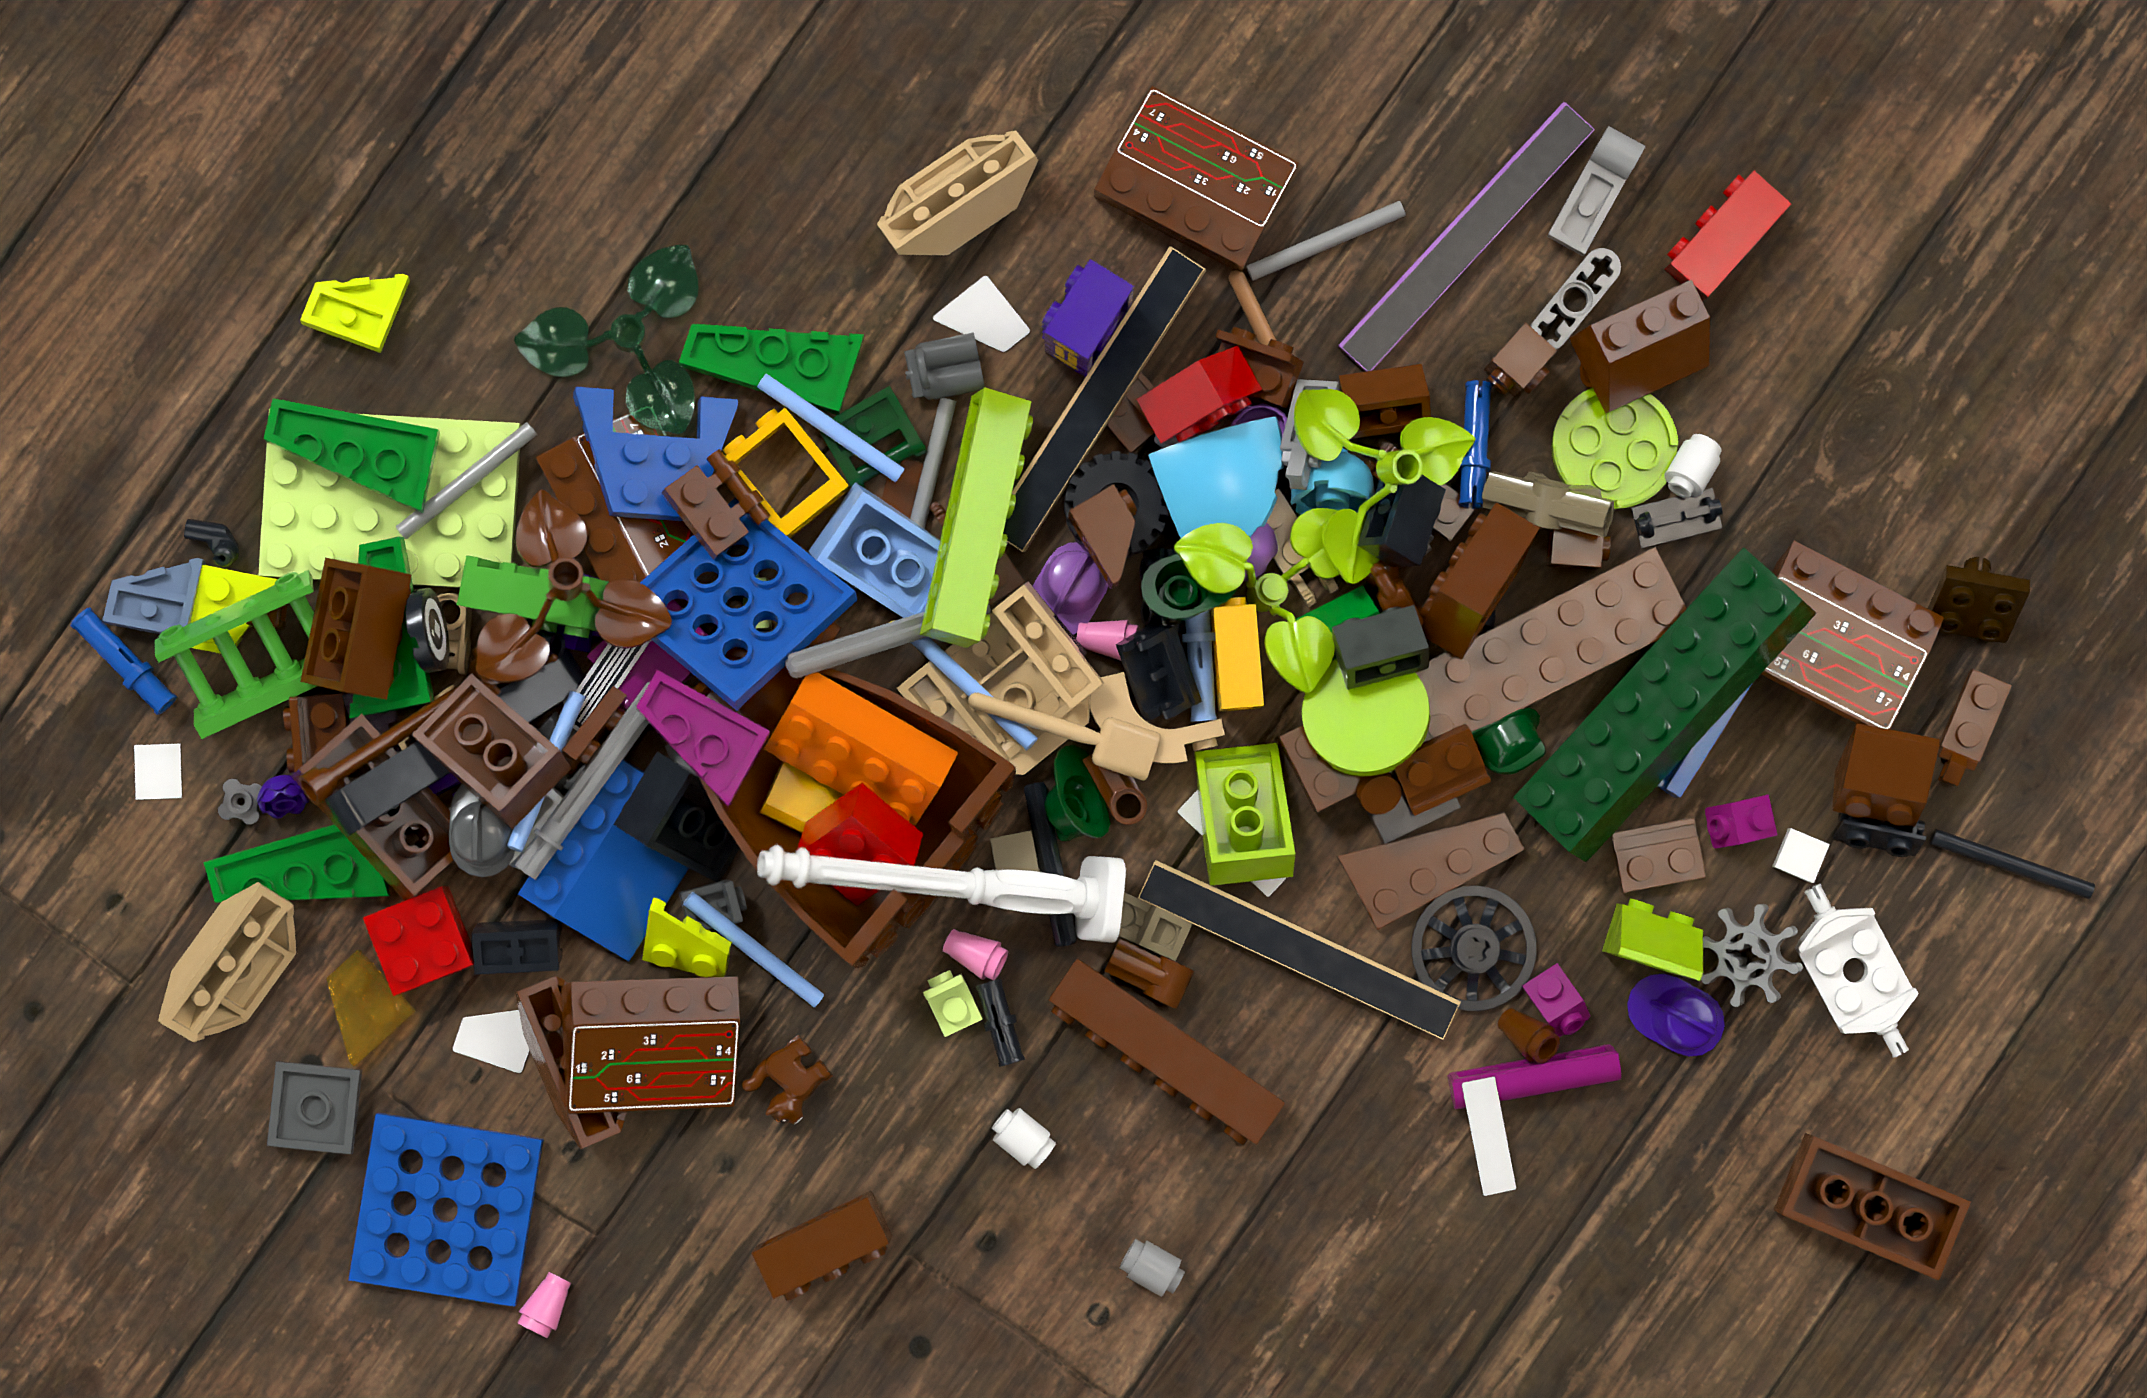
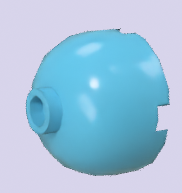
M1342 448L1336 459L1322 461L1320 468L1311 467L1307 490L1291 489V505L1296 503V512L1299 515L1315 508L1352 509L1358 513L1359 507L1375 495L1373 475L1369 467L1362 460Z

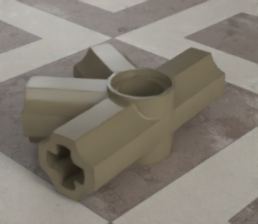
M1492 471L1489 473L1482 494L1483 508L1492 509L1497 502L1538 527L1548 529H1562L1564 527L1601 537L1607 535L1615 510L1614 500L1603 498L1600 488L1591 485H1568L1550 480L1543 473L1528 472L1524 478Z

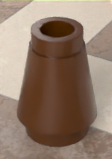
M1513 1008L1507 1009L1498 1020V1028L1528 1061H1536L1542 1064L1549 1061L1557 1052L1560 1038L1556 1035L1553 1026L1518 1012Z

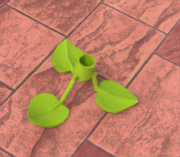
M1306 389L1298 395L1294 409L1295 431L1304 450L1312 457L1322 461L1336 459L1343 447L1352 452L1374 457L1378 460L1376 466L1378 477L1385 483L1383 489L1359 507L1358 513L1352 509L1338 510L1331 515L1324 525L1322 543L1326 556L1347 583L1355 584L1364 579L1370 573L1372 565L1380 560L1357 546L1367 518L1366 513L1368 509L1389 493H1395L1397 485L1414 483L1420 478L1421 474L1440 486L1447 483L1458 471L1463 458L1476 439L1472 434L1455 423L1440 418L1423 417L1411 421L1402 430L1400 444L1403 450L1385 452L1384 450L1357 445L1349 441L1357 433L1360 425L1359 412L1354 401L1338 390Z
M1315 508L1306 511L1295 520L1291 527L1290 543L1293 550L1303 559L1281 576L1275 573H1267L1256 580L1254 566L1247 562L1253 550V543L1250 537L1235 525L1228 523L1208 524L1196 528L1182 537L1174 545V550L1181 557L1194 580L1204 589L1213 593L1223 594L1233 591L1242 584L1245 578V570L1247 571L1248 603L1256 604V611H1270L1271 615H1279L1287 620V622L1280 621L1270 625L1266 631L1265 649L1270 662L1283 679L1294 688L1304 693L1312 692L1332 662L1335 651L1333 635L1321 620L1312 616H1305L1296 621L1293 613L1280 608L1279 605L1285 601L1288 595L1286 582L1308 564L1319 578L1329 579L1340 575L1326 556L1322 543L1324 525L1331 515L1338 510Z

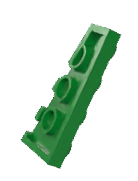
M272 398L264 440L271 445L423 513L440 431L435 428Z
M399 536L359 545L358 564L411 574L404 537ZM412 577L410 581L411 594L414 593ZM406 606L401 626L403 632L402 640L397 647L393 665L394 680L388 690L387 700L353 694V703H350L351 719H356L361 714L366 717L429 704L434 701L430 674L424 672L419 667L413 655V648H419L416 637L410 638V634H408Z
M335 824L204 862L215 903L222 902L257 882L287 900L391 896L387 881Z

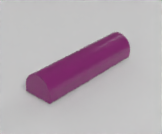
M1607 1044L1557 1053L1549 1061L1542 1064L1523 1059L1451 1072L1447 1077L1453 1106L1456 1110L1466 1108L1462 1083L1495 1077L1499 1101L1501 1102L1621 1080V1067L1618 1052L1612 1045Z

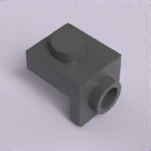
M726 879L678 892L684 916H689L699 922L705 929L712 927L683 905L686 898L692 892H695L734 924L743 922L741 912L747 910L742 888L740 886L734 887L731 880Z

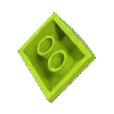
M1271 743L1194 751L1204 851L1210 886L1293 877L1295 849L1278 744Z
M1631 898L1628 906L1624 904L1616 905L1602 952L1674 975L1701 981L1703 974V930L1692 926L1694 918L1670 911L1667 919L1652 914L1653 905Z

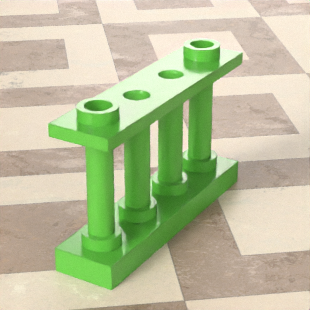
M309 569L300 574L297 572L287 573L277 579L275 585L184 627L181 625L171 626L164 630L158 639H155V657L157 661L161 662L174 656L200 702L198 707L194 709V727L201 739L288 700L289 697L297 696L317 687V685L300 682L305 658L300 661L291 659L267 615L268 612L290 603L309 638L314 611L305 595L314 592L313 577ZM248 621L253 623L277 667L274 673L260 679L252 676L228 632ZM213 638L238 684L236 690L223 696L214 694L189 649Z

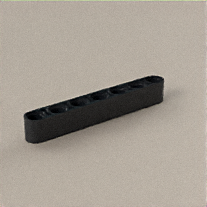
M567 648L556 662L544 665L537 674L528 679L508 684L501 689V693L497 696L528 723H531L565 701L570 691L576 692L586 676ZM417 741L325 799V802L347 836H350L445 777L450 772Z

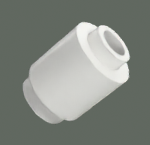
M1693 434L1690 440H1685L1665 473L1669 489L1682 498L1701 496L1720 464L1719 455L1722 451L1721 447L1714 440L1702 434Z
M1021 1108L1016 1109L1013 1113L1008 1109L1005 1110L992 1127L997 1132L993 1141L1025 1166L1028 1163L1034 1169L1047 1158L1056 1144L1049 1138L1050 1132Z

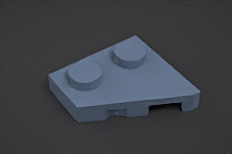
M194 558L189 560V563L170 568L160 567L149 570L140 576L130 575L112 580L102 621L109 625L161 634L164 630L174 625L184 627L190 624L201 568L206 562L203 559Z

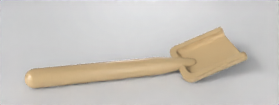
M978 692L972 693L968 698V704L973 709L1076 742L1096 745L1092 756L1093 763L1096 766L1145 781L1149 775L1160 740V733L1109 717L1104 720L1101 731L1098 733L1085 726Z

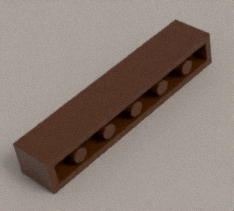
M1079 958L1075 959L1048 998L1054 1004V1007L1051 1009L1053 1014L1069 1025H1072L1076 1019L1088 1027L1089 1030L1085 1036L1105 1050L1111 1043L1123 1052L1120 1060L1138 1073H1141L1144 1067L1158 1076L1154 1084L1174 1098L1180 1091L1193 1100L1189 1108L1207 1121L1216 1116L1227 1124L1223 1132L1243 1146L1248 1139L1257 1145L1285 1105L1282 1099Z

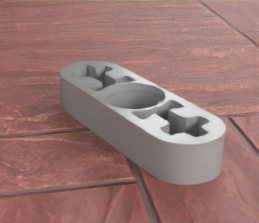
M1598 248L1591 251L1530 325L1541 335L1542 331L1538 328L1539 324L1548 326L1557 316V314L1550 312L1553 306L1563 318L1573 321V324L1569 327L1564 320L1555 330V335L1559 338L1557 342L1553 339L1547 340L1556 350L1566 342L1618 278L1621 271V263L1618 256L1606 248ZM1604 258L1610 263L1607 270L1611 275L1608 277L1602 274L1594 282L1592 287L1599 289V292L1594 294L1588 284L1577 280L1576 277L1581 274L1583 279L1586 280L1595 268L1591 261L1594 259L1596 262H1600ZM1578 289L1584 293L1586 306L1583 310L1572 312L1564 306L1563 296L1567 290Z

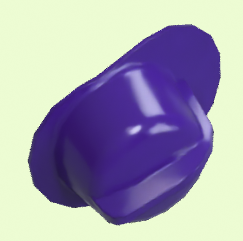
M1655 974L1640 980L1630 992L1627 1007L1631 1022L1635 1029L1645 1037L1678 1054L1690 1057L1703 1055L1712 1050L1721 1039L1725 1025L1724 1015L1718 1002L1706 992L1685 981L1667 974Z

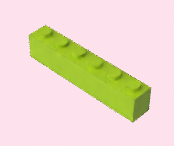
M985 387L971 397L920 635L968 648L980 642V639H984L988 632L990 615L986 614L989 599L994 597L999 583V576L995 574L997 560L1003 556L1007 545V535L1003 534L1006 519L1011 517L1016 503V495L1012 494L1014 480L1019 478L1024 466L1025 458L1020 452L1023 439L1026 440L1033 424V416L1029 415L1031 401Z

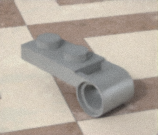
M1608 126L1547 237L1584 256L1626 179L1639 160L1645 146Z

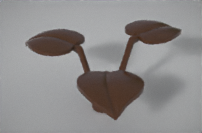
M541 489L529 501L520 517L516 531V547L521 558L532 567H543L552 562L548 572L549 592L546 594L545 602L531 628L528 622L517 614H500L486 623L479 634L477 642L476 672L482 678L500 683L518 682L537 674L548 660L550 647L548 642L536 633L541 629L556 599L571 601L577 598L580 593L584 594L595 607L601 608L595 617V628L598 634L608 644L623 649L641 646L668 630L672 624L671 616L665 604L653 591L645 585L630 579H617L609 582L605 586L603 600L597 598L592 592L590 584L583 582V569L579 562L575 560L583 551L587 541V531L583 520L573 509Z

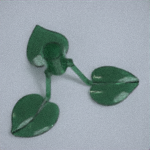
M682 244L659 249L643 258L633 268L628 280L629 296L633 301L646 306L635 315L623 314L617 317L611 326V331H605L600 336L586 340L589 328L582 315L567 307H557L546 310L538 315L525 329L515 336L514 341L517 348L528 362L546 374L556 377H570L577 375L587 367L589 357L586 348L595 347L605 341L613 340L614 345L619 350L627 353L634 352L645 374L633 377L626 388V406L632 417L648 428L677 435L684 433L692 419L695 406V393L691 377L681 365L673 360H664L651 369L641 347L646 339L642 320L653 309L663 318H676L686 314L696 302L699 291L698 277L689 246Z

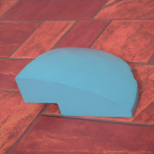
M1276 416L1216 430L1148 454L1180 538L1196 528L1213 523L1235 525L1242 529L1249 537L1253 535L1258 527L1265 526L1277 501L1275 488L1280 469L1284 468L1281 461L1283 453L1280 450L1282 432Z

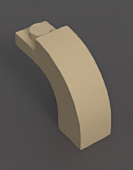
M1124 672L1101 677L1104 684L1091 694L1090 712L1100 730L1104 720L1112 717L1160 733V740L1152 763L1176 764L1187 762L1184 745L1192 744L1193 751L1218 746L1217 737L1225 735L1221 719L1178 729H1163L1149 724L1139 716L1131 703Z

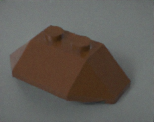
M554 976L517 991L515 994L524 1038L554 1110L579 1148L583 1149L620 1133L627 1112L566 1114L561 987L568 984V982Z

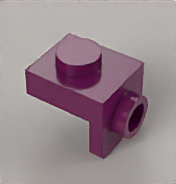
M1769 794L1705 808L1707 830L1713 848L1739 845L1777 836Z
M1558 963L1522 985L1531 1002L1546 1023L1554 1027L1559 1038L1564 1034L1570 1035L1575 1033L1590 1018L1584 1000Z

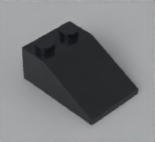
M659 752L655 754L651 763L645 769L642 778L613 824L645 846L715 882L721 881L740 849L718 816L699 776Z

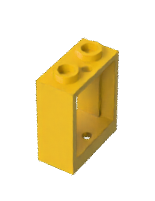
M774 408L755 423L759 428L747 439L743 435L738 436L723 451L729 462L734 460L738 464L786 425L830 480L783 518L778 516L762 496L764 499L762 505L771 515L768 518L770 523L791 538L851 488L789 411L784 408L778 413ZM741 470L738 474L742 477V479L749 486L752 492L757 490L756 487L752 484V482Z
M1246 597L1231 598L1219 607L1213 608L1210 612L1212 632H1215L1216 641H1213L1218 712L1259 709L1264 706L1256 604L1246 605Z

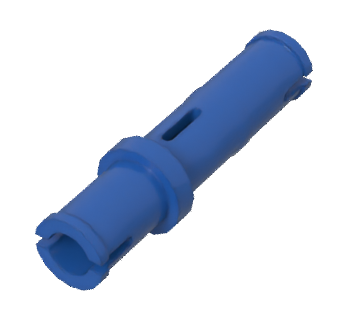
M1479 380L1465 383L1464 429L1472 434L1476 440L1466 453L1458 469L1461 471L1459 506L1468 508L1469 503H1472V509L1483 508L1482 494L1486 483V472L1491 470V460L1487 459L1492 384L1483 381L1482 386L1479 387L1478 395Z
M90 607L74 618L70 626L124 679L123 685L129 691L134 690L154 710L156 715L165 712L176 701L177 696L152 673L154 668L149 662L143 663Z

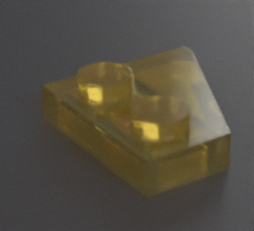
M356 950L326 978L349 1062L353 1066H357L416 1012L402 995L393 996L386 977L361 950Z

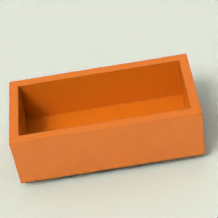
M818 672L805 676L764 747V750L775 755L779 760L789 763L810 775L816 781L826 784L843 795L860 783L865 784L913 826H916L940 789L958 754L957 751Z

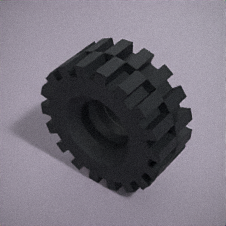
M1111 451V454L1096 455L1092 460L1085 462L1079 467V470L1072 476L1065 494L1064 513L1069 531H1072L1075 536L1074 539L1080 545L1084 546L1068 519L1069 510L1113 484L1116 489H1125L1138 510L1136 515L1133 516L1135 525L1126 558L1142 553L1158 539L1166 525L1169 510L1152 464L1146 460L1144 462L1137 458L1138 455L1130 452L1127 455L1120 454V451Z

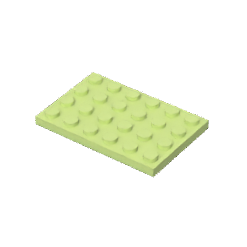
M360 414L435 428L440 431L426 502L522 426L520 423ZM267 443L258 576L280 578L290 572L300 574L309 569L313 580H321L325 557L358 563L360 544L399 536L403 537L396 526L416 510ZM520 449L408 539L404 538L413 585L460 588L466 555L499 563H513Z

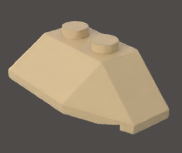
M1017 131L1006 132L1005 135H987L967 139L900 184L887 206L885 215L881 216L877 225L898 255H949L1017 209L1038 159Z
M259 882L222 901L172 969L158 1021L192 1042H197L204 1039V1036L219 1033L247 1022L296 955L293 920L294 905Z

